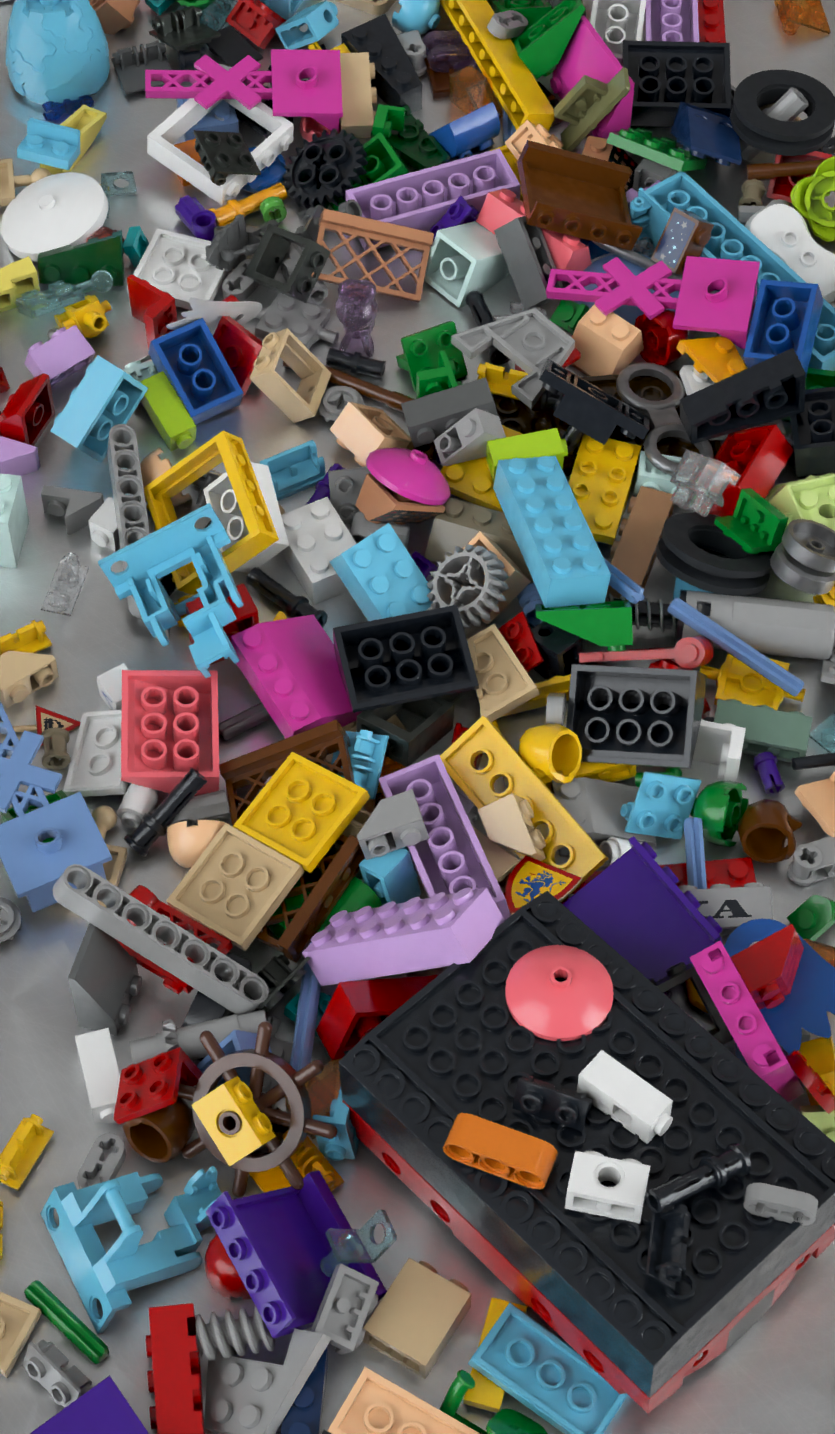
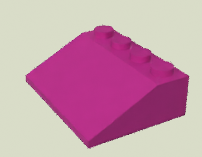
M585 15L581 17L559 63L555 65L556 69L553 71L550 85L552 91L558 94L562 100L584 75L608 84L623 68ZM630 76V90L628 94L613 107L612 111L597 124L593 131L588 133L589 136L608 139L610 132H619L621 128L629 130L631 127L635 86Z
M314 615L258 623L231 636V643L240 660L236 663L285 739L336 719L344 727L356 721L357 716L362 712H352L340 675L334 644Z

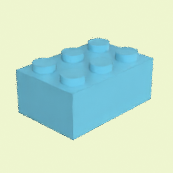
M97 355L95 360L88 365L85 376L78 387L71 392L70 400L63 411L56 416L50 431L102 463L107 455L110 429L117 424H126L147 392L148 387Z
M390 523L330 561V564L368 621L425 611L433 603L427 597L432 591L426 584L428 583Z

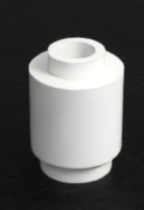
M130 784L117 811L122 824L136 829L143 822L142 817L144 814L153 812L158 801V790Z

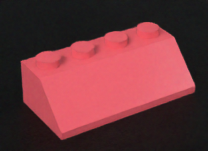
M508 189L488 192L476 222L495 234L494 230L518 217L526 216L524 202L516 198V194ZM541 228L556 269L583 271L592 264L589 247L580 242V238Z

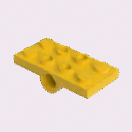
M584 434L568 483L595 541L613 545L622 515H624L641 446L610 438L603 445Z

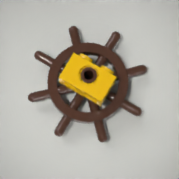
M267 1021L261 1022L258 1026L255 1049L238 1050L227 1055L220 1047L214 1035L210 1031H203L199 1037L200 1042L214 1063L204 1071L196 1087L179 1083L178 1097L193 1101L191 1105L193 1119L199 1135L198 1138L182 1149V1156L186 1159H191L205 1149H208L219 1161L234 1168L232 1194L236 1198H242L246 1194L249 1172L266 1171L276 1166L280 1167L294 1189H302L304 1185L303 1177L290 1157L298 1151L308 1133L332 1139L336 1137L338 1132L336 1126L311 1119V1103L305 1083L322 1073L324 1070L323 1063L320 1060H314L296 1072L284 1059L270 1053L272 1025ZM252 1067L249 1087L241 1080L234 1068ZM265 1073H267L279 1084L262 1093ZM223 1077L226 1082L216 1088L219 1080ZM287 1096L291 1113L274 1109L272 1105ZM271 1123L289 1127L287 1136L282 1143L273 1131ZM264 1144L270 1151L261 1154L252 1153Z

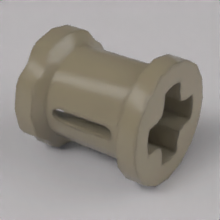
M757 179L743 182L741 186L743 196L739 200L738 205L763 206L761 199L766 192L764 183Z
M55 727L44 730L41 733L44 737L42 744H44L45 753L42 757V765L47 769L54 770L66 768L71 762V757L67 753V743L70 739L68 731Z

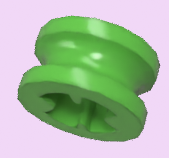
M269 197L260 204V212L265 222L274 219L280 223L285 219L287 210L281 198Z

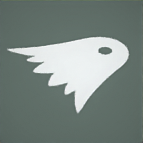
M190 297V306L193 310L181 313L186 319L170 323L166 327L170 330H176L203 318L213 335L222 316L233 318L234 316L244 314L240 320L236 321L243 326L260 313L262 304L255 301L225 302ZM147 355L139 361L143 363L150 360L151 357Z

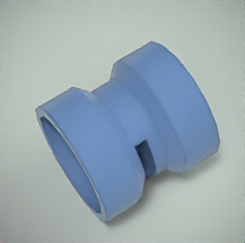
M528 584L517 595L520 606L523 607L522 611L525 613L528 623L537 626L543 621L536 618L535 604H543L535 584Z

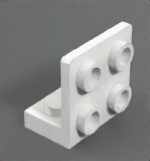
M701 719L693 761L720 765L717 779L737 782L746 728L737 727L730 723L720 724Z

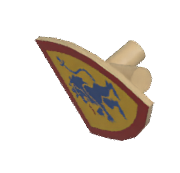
M525 855L509 875L505 887L506 902L510 914L513 915L522 906L546 891L558 901H561L582 881V878Z

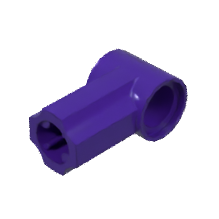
M186 195L180 198L175 206V212L194 237L212 241L214 238V228L217 227L215 214L205 210L195 197Z

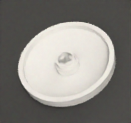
M77 172L50 175L23 189L10 202L2 216L1 234L13 254L22 259L29 256L31 261H38L37 258L41 252L70 244L76 246L87 243L88 239H92L106 219L108 200L101 185L91 176Z

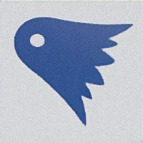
M772 919L750 920L741 924L729 935L724 947L731 957L748 948L753 942L761 941L787 927V925ZM799 934L798 936L804 950L790 994L785 996V1000L780 1005L771 1009L766 1007L760 1009L775 1039L788 1053L794 1049L799 1051L802 1039L801 1028L814 1035L830 1038L831 1027L827 1011L835 1015V967L821 957ZM735 1042L736 1057L748 1066Z

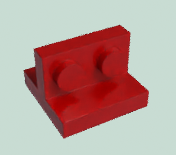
M222 316L213 337L244 393L243 396H245L252 382L249 378L254 368V362L262 349V341L230 316Z

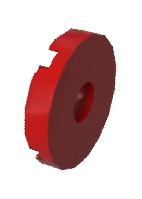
M794 1049L785 1056L788 1063L815 1100L830 1114L835 1110V1096L819 1074L810 1065H807V1059L801 1052Z

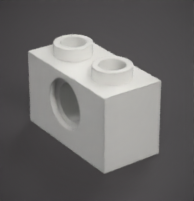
M575 1151L567 1188L565 1209L640 1224L650 1166L644 1165L635 1159L619 1160L605 1157L603 1154L595 1151ZM611 1181L615 1183L616 1186L606 1187L603 1186L600 1182Z

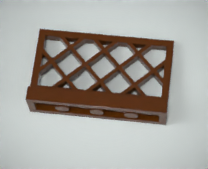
M337 719L219 764L220 775L226 783L232 826L248 808L260 789H263L266 785L264 783L267 779L275 774L291 752L335 774L342 775L345 779L355 784L348 747L351 746L349 736ZM340 751L333 765L324 761L327 755ZM253 785L244 799L237 796L236 790Z
M341 834L336 842L342 844L337 854L323 857L315 867V869L321 867L323 873L318 881L306 884L303 873L300 877L301 886L291 889L285 897L287 899L303 894L304 903L302 906L288 911L286 900L284 899L281 903L283 913L272 916L262 928L263 932L260 931L255 939L282 952L289 960L295 963L299 961L302 952L308 947L311 938L318 932L360 869L359 864L365 858L358 839L352 835L346 837ZM285 921L286 929L279 940L269 936L267 926Z

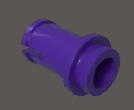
M762 752L756 755L753 768L759 772L765 793L768 795L774 794L772 782L777 793L781 792L785 785L776 765L778 763L777 757L772 752Z

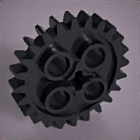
M333 128L330 135L326 130H323L321 137L318 138L316 134H313L311 142L303 140L304 147H296L295 150L298 154L296 156H289L292 164L285 165L284 167L288 172L283 175L286 181L283 185L287 190V194L299 207L303 205L306 210L311 206L315 208L317 205H322L325 209H328L331 202L338 206L339 198L342 197L346 200V190L353 189L354 184H362L363 181L359 175L367 173L363 167L368 164L365 158L367 153L358 138L356 139L353 133L347 134L344 129L338 133Z

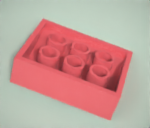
M122 670L121 781L170 793L190 769L194 768L207 780V783L194 796L219 791L218 670H209L211 676L207 679L200 670Z

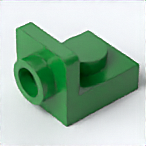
M378 104L372 127V138L379 132L385 138H390L392 130L403 131L405 127V108Z
M561 300L550 320L560 329L573 335L578 321L590 308L583 303L579 305L571 300Z

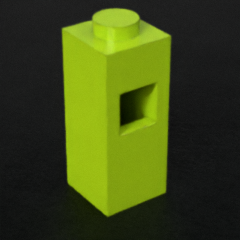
M164 371L140 381V383L148 387L141 403L169 451L172 452L178 448L185 449L189 447L193 441H196V425Z
M557 428L487 441L486 460L493 482L495 481L498 460L556 456L563 469L564 457L568 456L566 440L564 438L560 439Z

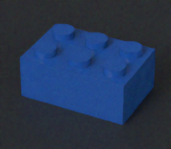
M761 279L743 354L747 368L794 348L807 376L824 302L818 284Z
M203 318L150 342L148 354L159 373L164 371L195 425L240 405L244 393Z

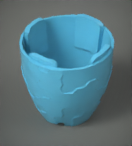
M15 0L8 23L5 54L9 78L15 91L30 101L47 106L81 100L91 94H96L108 78L110 59L104 30L89 0Z

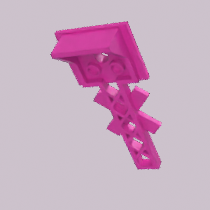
M271 49V71H257L261 64L249 55L227 71L205 54L194 63V67L197 70H145V98H194L206 110L220 99H236L249 110L261 102V99L272 100L273 116L311 117L332 131L335 128L339 132L340 117H343L340 50ZM151 81H162L165 85L162 87H151ZM190 82L193 85H191L190 87H183L181 83ZM272 83V88H265L263 84Z
M687 256L682 280L669 279L668 277L672 275V271L662 260L637 276L618 257L602 265L606 273L551 269L546 288L548 299L594 302L595 306L605 316L622 305L637 306L649 320L664 312L665 309H674L676 311L673 329L716 332L722 337L730 339L739 348L745 349L757 298V279L760 262ZM556 281H566L570 283V285H568L565 288L555 287ZM589 284H596L598 286L592 291L584 288ZM648 289H653L655 292L651 293ZM714 290H720L718 293L711 294ZM679 291L678 298H672L669 294Z

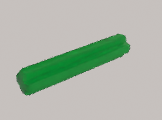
M33 1281L25 1289L26 1298L35 1307L40 1308L41 1313L94 1364L101 1363L108 1356V1346L40 1281Z

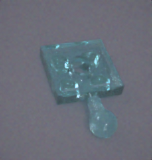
M98 270L92 275L91 280L77 285L64 283V280L56 281L48 285V290L39 293L38 290H32L22 294V299L15 301L18 312L33 319L85 300L83 294L93 290L100 293L108 292L113 286V277L108 271Z

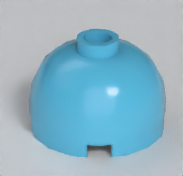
M399 0L398 3L402 7L399 13L394 11L391 23L393 27L403 33L418 30L420 35H422L429 29L434 30L441 20L439 15L441 8L440 0Z

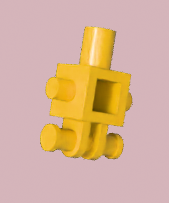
M87 295L64 307L65 312L54 315V319L60 328L65 327L69 329L76 325L85 338H93L101 334L109 326L105 313L112 310L108 300L100 303L96 295Z

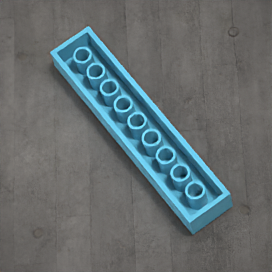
M678 172L645 190L667 212L672 213L674 207L690 211L714 224L710 240L704 246L700 257L760 262L757 295L761 279L806 283L685 172ZM823 298L824 302L808 368L835 371V308Z

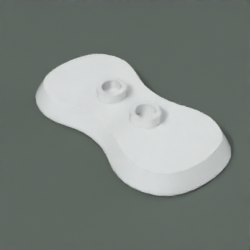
M772 204L753 214L746 222L745 227L806 283L818 284L822 297L829 304L834 302L835 254L821 247L813 239L801 214L786 204Z

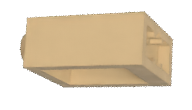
M288 328L276 333H269L262 342V349L254 362V368L249 379L293 423L316 416L332 373ZM279 358L301 378L297 392L275 371Z

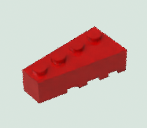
M438 975L339 982L316 1029L331 1060L343 1058L345 1051L351 1050L367 1033Z
M193 1303L149 1307L150 1335H146L147 1358L152 1357L153 1370H148L147 1375L149 1393H155V1406H150L149 1412L151 1430L157 1429V1434H205L200 1352L197 1344L196 1316Z

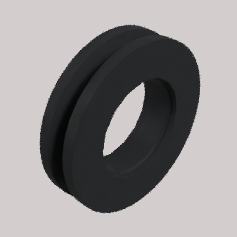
M790 70L761 71L748 76L737 86L730 120L737 135L756 149L783 156L804 155L820 149L830 140L835 122V96L823 83L806 74ZM791 87L800 91L809 103V106L803 111L808 117L794 122L771 118L760 110V107L776 103Z
M689 512L671 516L666 520L662 530V537L656 548V554L660 563L671 574L697 588L723 595L747 596L759 593L766 588L772 570L770 559L774 551L759 552V554L745 552L741 545L732 538L725 536L723 531L714 524L716 517L721 516ZM702 549L712 550L724 554L729 558L719 557L710 554Z

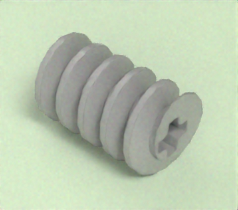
M256 1306L254 1307L253 1316L250 1317L245 1307H240L238 1319H234L230 1309H226L224 1321H219L216 1313L211 1312L208 1324H205L200 1314L196 1315V1337L200 1356L202 1357L204 1351L210 1361L216 1359L218 1349L223 1358H230L232 1347L235 1348L239 1356L245 1355L247 1344L253 1353H259L262 1341L268 1351H273L275 1348V1338H272Z

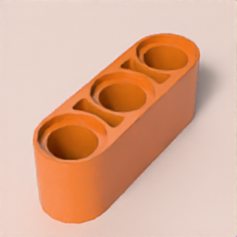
M468 1113L457 1115L443 1146L444 1153L457 1162L532 1189H543L558 1156L557 1149L542 1139Z

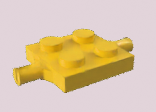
M729 653L720 669L703 665L699 671L705 674L707 679L717 681V692L714 700V705L716 706L718 699H735L742 704L752 706L766 705L774 710H778L784 697L803 702L806 689H802L796 697L790 695ZM770 659L785 670H789L790 663Z

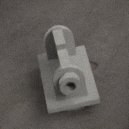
M41 1340L36 1345L33 1342L29 1343L22 1366L33 1380H37L51 1394V1397L57 1404L66 1408L93 1388L91 1386L92 1381L75 1365L65 1372L62 1370V1368L68 1365L69 1359L52 1342L47 1343L45 1340Z

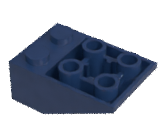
M681 101L670 132L677 138L676 142L684 145L683 148L689 150L693 156L705 159L706 155L714 158L715 162L730 167L731 163L741 165L740 140L732 127L730 117Z

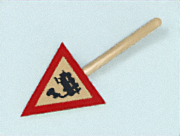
M36 706L37 725L12 727L15 732H24V730L37 731V734L40 735L44 730L54 727L65 729L70 733L79 728L81 722Z

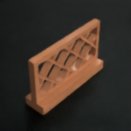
M324 208L320 214L316 243L329 250L323 241L325 230L335 232L342 242L329 250L331 251L329 258L337 270L329 275L321 273L318 278L319 281L420 302L434 233ZM344 235H348V236H351V237H349L348 239H346V238L344 237ZM356 237L364 239L369 247L368 250L358 256L348 243ZM371 241H375L378 243L373 245ZM382 244H389L397 255L384 262L376 248ZM345 246L353 259L341 267L332 253ZM398 247H402V248H406V249H404L403 251H400V249H399ZM410 250L422 252L421 263L414 268L410 266L403 255ZM372 251L380 266L368 273L360 259ZM400 258L408 272L395 279L387 265ZM355 262L364 274L357 281L349 280L343 271ZM382 268L392 281L385 287L377 286L371 278V275ZM417 269H419L418 277L414 272ZM340 273L342 278L336 277L335 275ZM411 275L417 284L415 294L404 292L398 282ZM367 279L370 284L363 283L362 281ZM394 285L397 290L390 289V287Z

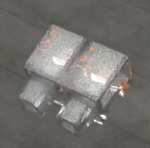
M686 449L670 480L671 483L677 486L670 501L682 509L688 510L689 508L695 513L707 517L714 504L723 507L724 498L722 494L728 484L735 486L741 475L721 461Z

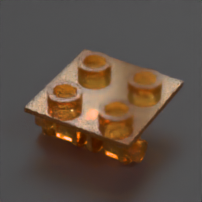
M774 0L780 22L783 26V32L787 35L792 36L796 34L801 25L827 34L831 33L821 0Z

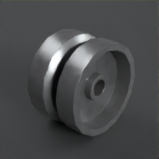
M797 519L790 522L782 536V542L776 547L770 559V565L775 574L785 583L803 592L817 595L828 593L835 584V531L813 520Z

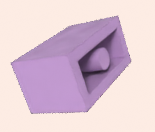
M76 325L69 329L65 327L60 328L51 336L52 339L44 344L42 341H39L28 349V355L24 364L34 378L43 373L49 375L52 387L91 363L96 352Z

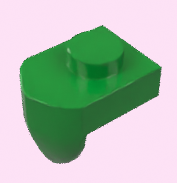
M811 895L787 919L793 924L796 932L811 945L835 924V902L824 896Z

